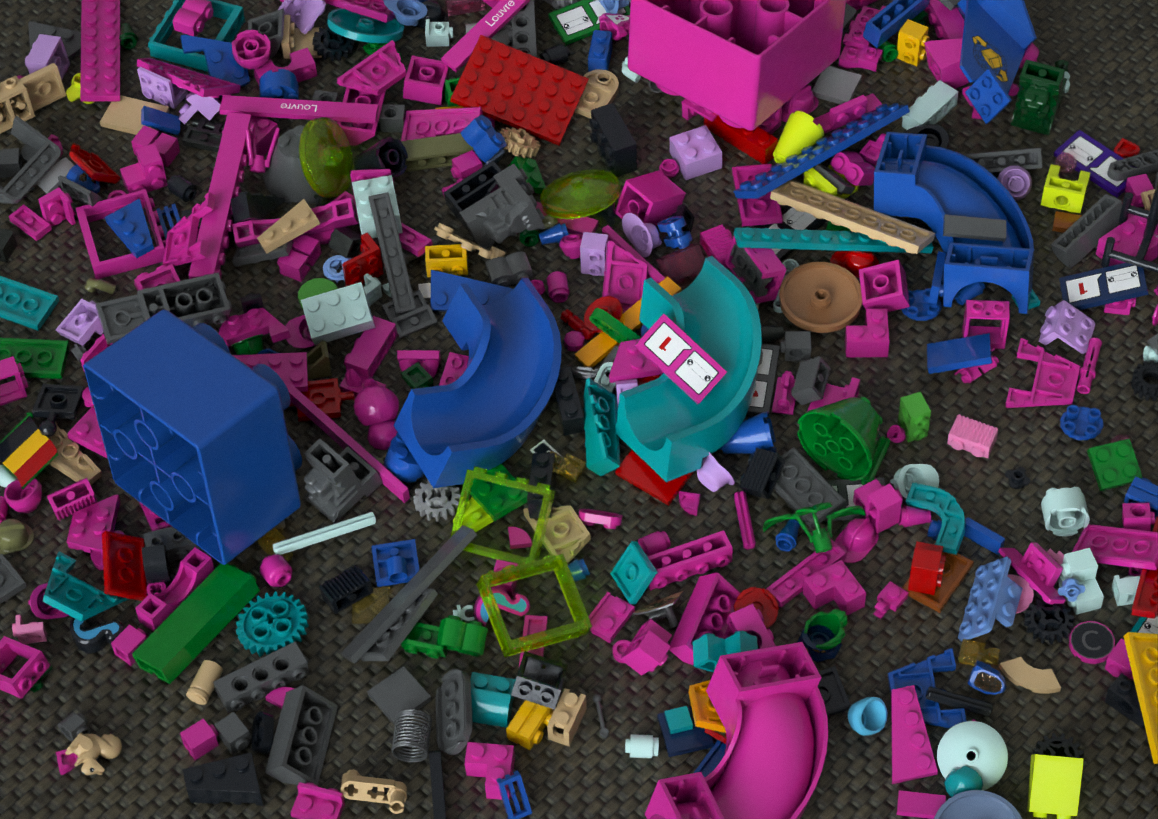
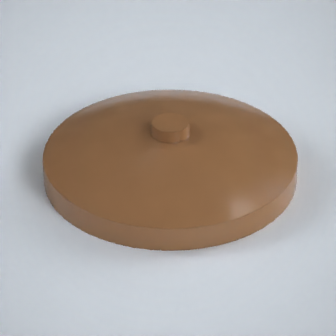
M829 262L806 263L790 271L783 279L779 291V303L783 314L797 327L816 333L835 332L850 325L859 315L862 308L861 285L850 271L839 265Z

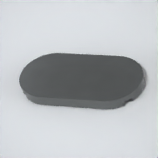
M452 669L443 676L441 680L443 684L441 687L438 686L436 691V733L438 748L449 755H456L464 749L471 736L472 702L471 681L468 673L459 669Z

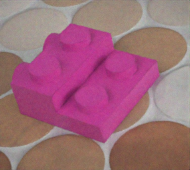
M165 264L157 267L154 272L149 274L144 272L134 279V285L137 291L145 288L179 282L180 279L173 264L168 266Z

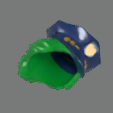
M833 609L831 612L820 611L806 621L805 628L797 643L803 642L811 659L816 662L835 658L842 646L841 641L845 636L844 627L848 624V616L845 611L840 609Z

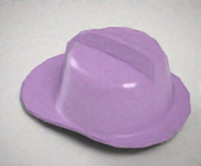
M626 213L623 216L622 227L625 235L642 257H648L654 248L662 244L658 229L652 223H643L636 214Z
M710 452L708 456L702 459L701 468L697 470L698 480L711 492L718 491L725 484H735L731 474L716 461Z

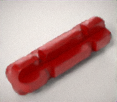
M569 309L561 313V320L568 323L575 331L581 332L586 340L594 337L595 332L590 331L584 321L574 315Z

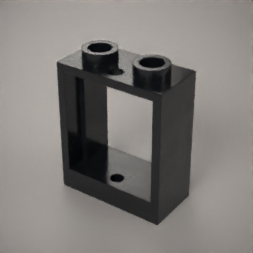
M524 651L511 696L555 710L568 665Z

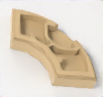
M1022 657L1000 663L999 668L1002 673L1016 686L1020 685L1032 690L1034 693L1041 694L1056 693L1061 690V686L1052 669L1042 670L1033 668Z

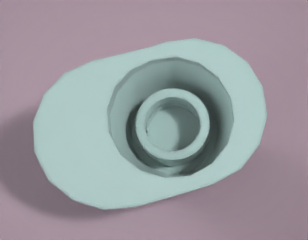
M908 464L896 471L890 483L894 485L895 490L897 489L904 498H907L912 483L938 488L939 476L936 469L931 465Z

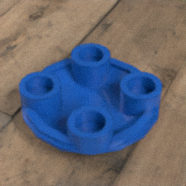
M931 288L914 291L908 290L910 307L901 310L910 319L927 321L940 313L941 301L938 297L937 304L928 303Z
M1069 405L1060 419V427L1070 438L1089 440L1101 433L1103 419L1100 410L1097 408Z

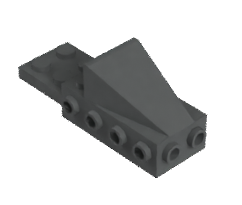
M219 273L145 288L137 291L136 295L96 303V310L106 343L111 344L163 309L168 310L191 327H194L198 323H205L207 325L224 323L229 319L232 305L230 300H227L224 281H221Z

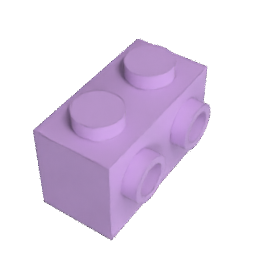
M583 232L580 245L582 274L604 276L608 242L607 234Z

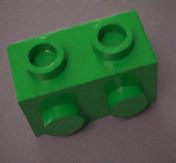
M515 156L508 167L515 164L518 170L522 168L528 177L525 180L526 183L529 182L535 193L543 194L546 187L536 160Z
M418 622L401 643L404 651L417 654V652L426 653V656L438 659L439 656L446 657L448 651L444 647L436 645L439 627Z

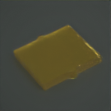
M372 586V594L352 604V624L370 623L390 602V588H373Z

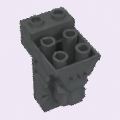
M515 164L493 176L499 189L460 212L475 242L485 249L492 246L494 241L501 243L508 236H515L516 233H520L525 229L532 231L545 228L542 222L544 216L539 208L536 209L538 204L532 195L535 191L529 182L526 183L525 180L528 177L522 168L518 170Z
M319 438L304 453L306 460L312 466L304 477L305 489L308 491L305 499L334 524L364 495L368 497L383 483L378 472L348 446L340 454H337Z

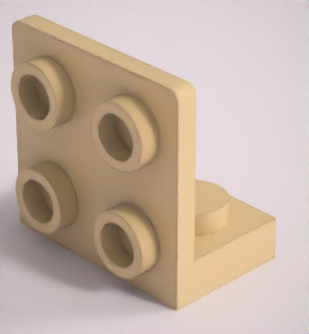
M284 15V31L281 42L284 59H290L289 53L308 48L313 58H321L322 55L318 56L317 51L313 50L314 45H312L314 33L319 32L320 27H313L307 34H303L298 28H295V23L291 22V16Z

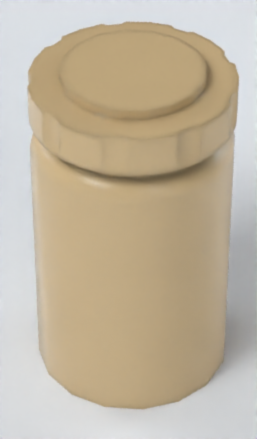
M204 660L186 696L197 704H207L215 688L213 682L220 678L223 668L213 661Z

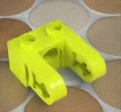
M1051 164L1044 185L1041 205L1081 214L1091 172L1081 170L1078 181H1071L1059 178L1061 166Z

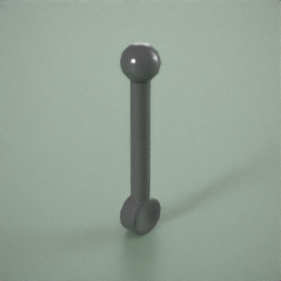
M596 694L593 696V701L596 703L601 726L600 736L607 738L609 730L605 727L600 703L602 697Z

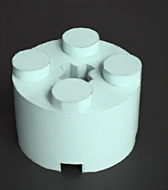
M1079 487L1050 488L1046 491V496L1041 501V508L1045 527L1048 531H1053V534L1056 536H1072L1078 533V529L1082 527L1085 529L1088 526L1090 518L1085 496Z

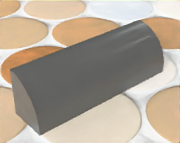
M1105 194L1051 244L1054 254L1065 266L1072 269L1098 245L1099 238L1120 224L1121 200Z

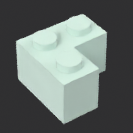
M1086 548L1064 554L1063 562L1060 565L1063 570L1058 578L1059 586L1061 587L1062 582L1068 578H1075L1080 584L1085 586V592L1080 593L1076 601L1070 602L1066 597L1068 606L1073 608L1076 615L1100 609L1104 595L1095 578L1098 564L1091 549Z

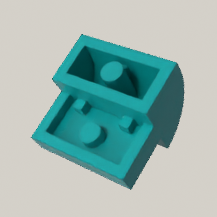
M472 672L470 679L472 722L507 728L513 709L514 696H511L515 679Z

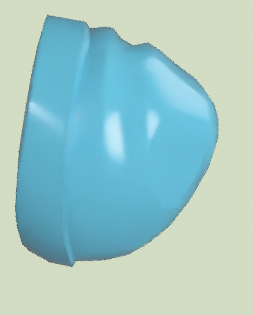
M866 697L850 706L847 715L848 722L851 728L860 735H873L885 727L888 712L882 699Z

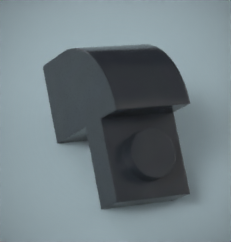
M166 545L141 548L147 583L170 581L169 573H171V566L168 563Z

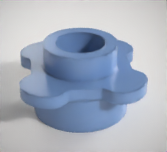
M1075 578L1065 579L1061 587L1058 588V594L1064 595L1070 602L1076 601L1077 596L1085 592V586L1080 584Z

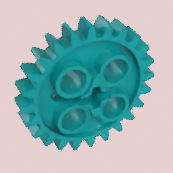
M275 591L272 597L265 593V598L263 599L257 596L256 603L250 601V607L243 608L245 614H238L240 621H236L238 639L243 644L245 650L249 649L251 654L257 651L259 657L264 652L269 655L295 641L302 642L300 635H306L305 628L309 627L307 621L309 617L305 606L301 604L300 599L295 600L294 595L287 597L286 592L278 596L277 591Z

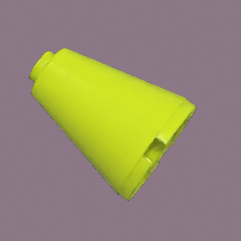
M802 111L791 113L773 152L774 160L777 164L786 162V158L791 155L801 154L803 148L814 146L817 140L823 138L824 130L820 124L816 125L812 122L814 120L812 116Z

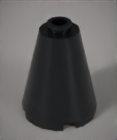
M387 137L357 155L354 159V167L356 170L390 169L392 177H398L407 169L405 161L408 158V154L400 140Z

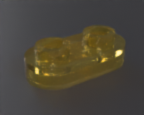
M273 528L258 539V544L269 556L275 555L273 544L286 540V538L276 528ZM293 551L282 555L287 562L292 559Z

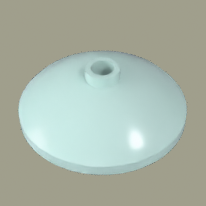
M966 721L953 726L944 734L938 745L937 762L940 772L945 779L953 769L958 770L963 766L972 768L982 777V790H986L994 786L1005 773L1008 764V751L1003 738L994 728L982 722ZM971 751L976 754V758L972 761L967 758V754Z

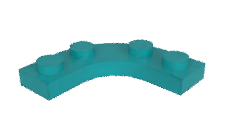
M912 483L906 499L907 505L935 512L942 520L935 545L943 546L942 552L957 555L966 527L963 509H961L956 499L950 493L936 487Z

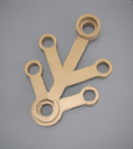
M439 223L438 227L435 226L434 230L438 231L437 236L446 240L449 239L455 243L461 242L460 247L471 252L472 250H480L478 255L484 258L493 259L505 257L506 255L505 251L491 246V249L488 250L470 240L461 238L453 233V228Z

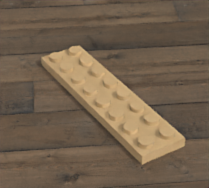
M790 180L771 191L770 199L777 201L780 205L791 206L799 212H807L815 218L831 221L834 225L847 227L852 232L863 233L874 240L879 239L886 242L889 246L903 248L911 254H918L934 241L935 233L794 180Z

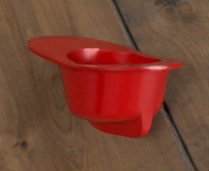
M836 251L830 259V263L847 269L857 278H860L859 269L879 265L877 257L872 252Z

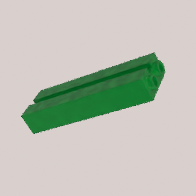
M220 563L132 653L139 668L151 675L154 673L159 679L171 684L260 591L256 584L257 579L250 572L245 573L233 564L223 565Z

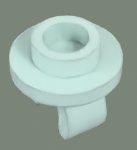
M459 604L457 609L453 610V615L461 617V621L466 623L475 621L474 617L465 616L466 612L473 611L472 605H466L461 610Z

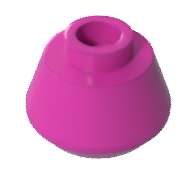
M570 234L561 239L559 246L565 256L570 259L580 258V245L583 235Z

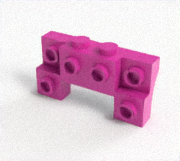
M882 5L880 10L863 6L860 14H857L855 21H851L849 26L850 32L849 34L846 33L843 39L845 47L839 58V67L846 69L864 68L876 72L878 61L882 59L883 50L872 47L873 45L863 37L866 23L886 6Z

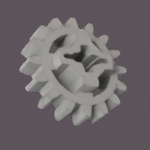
M427 479L426 485L421 482L420 489H415V496H413L415 510L420 512L421 517L427 515L428 521L432 517H435L436 522H439L440 517L447 520L448 514L454 516V509L459 510L461 495L459 488L455 487V485L433 488Z

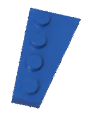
M431 270V309L433 312L448 310L460 284H468L481 305L496 302L513 290V288Z

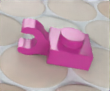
M882 133L876 142L868 141L859 152L863 160L876 166L886 134Z
M890 581L878 594V603L874 607L877 610L873 615L882 619L889 609L896 612L908 598L909 592Z

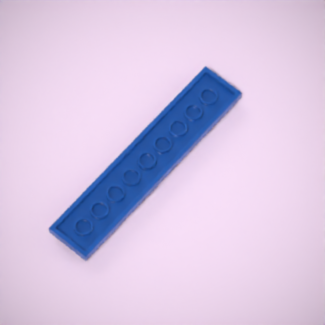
M895 103L887 106V104L877 106L876 111L863 114L861 116L862 119L851 121L846 124V128L833 131L831 133L832 136L821 138L816 141V145L803 148L801 154L791 155L786 158V162L771 166L770 171L757 174L755 176L756 179L741 183L739 185L740 188L733 191L735 197L739 199H758L906 115L910 112L908 105Z

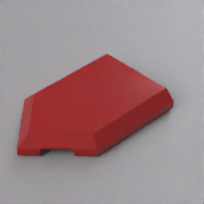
M76 143L72 144L69 152L71 159L92 180L114 184L120 181V176L98 155L80 149V146Z

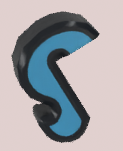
M72 618L70 621V632L77 648L85 653H96L102 650L107 643H110L112 648L111 643L124 630L123 624L117 620L89 629L85 628L84 621L81 622L75 618Z

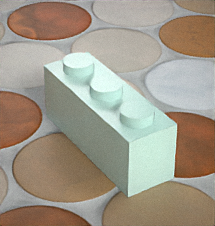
M941 80L934 86L931 85L922 97L919 96L916 99L915 103L909 108L910 112L902 116V127L908 130L913 127L937 124L957 105L959 91Z

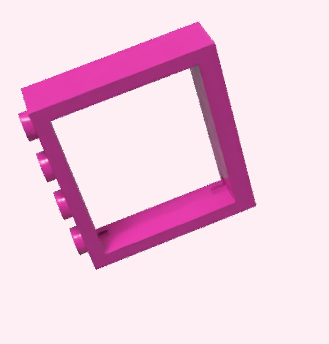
M146 189L99 201L93 207L88 204L75 208L96 279L163 262L166 240L162 241L161 239L164 237L161 225L157 226V223L160 222L157 210H152V208H155L153 198H148ZM140 198L157 247H154L152 251L139 258H136L131 253L100 262L88 223L105 219L109 214Z

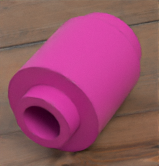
M559 271L552 272L546 279L549 297L555 303L565 302L569 295L567 276Z
M656 531L638 539L639 545L647 556L665 551L671 546L670 539L665 531Z

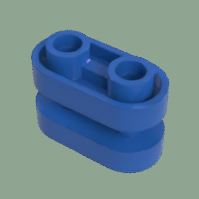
M672 216L657 223L659 231L667 232L668 236L663 238L666 247H671L672 249L679 247V249H683L691 245L690 241L693 238L690 231L682 230V227L686 225L683 216Z

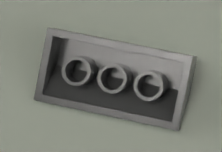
M304 685L286 692L265 773L282 783L298 785L299 782L305 784L310 782L318 786L338 705Z

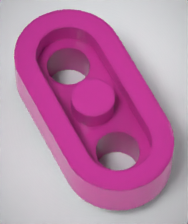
M579 509L578 517L584 525L594 526L597 523L604 524V528L616 529L622 523L621 514L593 509Z

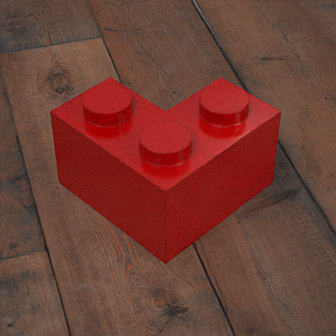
M916 542L910 571L909 591L935 595L936 587H941L946 555H942L943 546Z

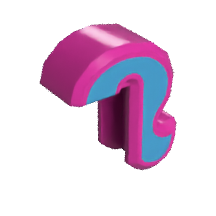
M488 588L481 592L474 605V616L476 621L481 622L482 626L485 627L492 606L518 616H523L529 611L530 603L524 595L514 593L513 599H511L507 592L499 588Z

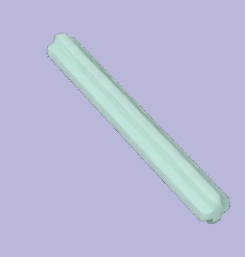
M368 512L274 543L273 551L275 554L282 555L373 525L376 523V517L373 512Z

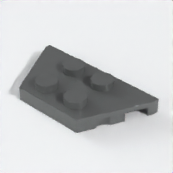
M32 21L28 22L30 51L39 34L61 37L69 61H72L75 56L81 54V32Z

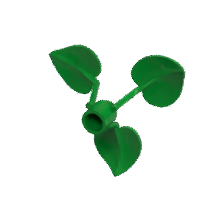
M832 502L818 503L812 507L808 506L798 509L794 514L779 515L766 520L763 525V532L779 522L796 519L809 537L810 543L814 544L816 554L833 549L830 539L833 537L832 520L853 514L865 516V511L861 506H850L826 516L828 520L826 532L825 528H820L816 513L833 505ZM812 513L816 530L812 531L813 535L800 516Z

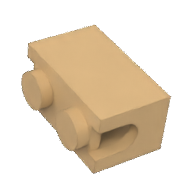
M564 688L547 725L549 740L570 747L587 709L586 695L580 694L577 697L575 693H570L569 689ZM558 728L564 729L563 734L557 732Z

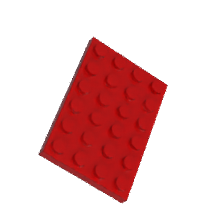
M480 35L451 96L450 102L465 108L481 107L484 116L516 129L526 130V133L560 146L589 78Z

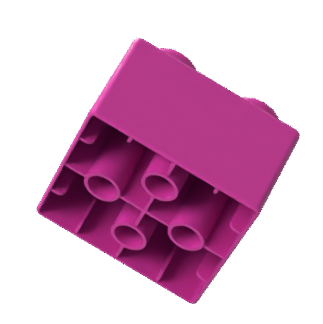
M631 0L628 69L654 82L664 93L681 96L719 115L721 120L727 125L752 131L839 58L846 0Z

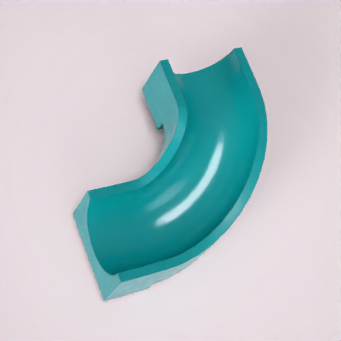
M713 256L705 258L697 278L686 289L671 296L652 278L645 279L639 321L650 329L659 317L665 314L727 373L699 404L695 403L664 373L653 381L621 392L619 397L615 433L665 482L700 469L702 458L708 456L709 452L711 454L716 452L730 440L746 417L756 386L762 345L759 313L748 289Z

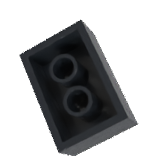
M611 103L592 109L591 119H589L592 129L590 138L593 144L596 143L600 157H604L607 170L612 171L614 177L636 171L637 144L615 105Z

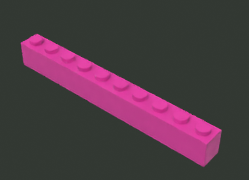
M227 113L209 192L215 195L214 209L202 217L197 242L201 239L208 242L206 258L191 263L189 279L219 273L221 279L220 268L221 265L225 264L224 250L229 246L228 233L232 232L233 229L231 199L238 197V193H241L239 186L240 182H244L245 174L243 169L244 166L247 167L246 130H250L251 137V135L255 134L256 124L252 122L251 114Z

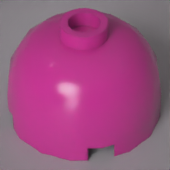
M257 30L240 32L232 42L233 57L243 68L249 70L258 69L266 64L270 58V40L265 34L262 35Z

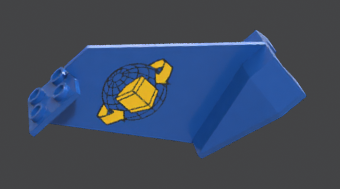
M960 0L957 3L958 10L964 19L959 67L970 83L974 82L965 93L985 124H989L1012 101L1008 93L1024 53L1037 39L1024 0Z

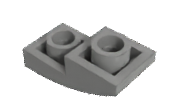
M66 157L59 160L36 185L45 193H50L60 186L58 177L60 175L66 177L69 170L75 165Z

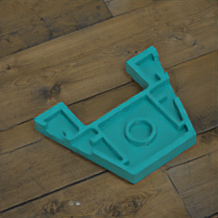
M60 551L57 553L43 597V602L82 622L128 600V598L105 594L103 591L68 574L75 567L76 560Z

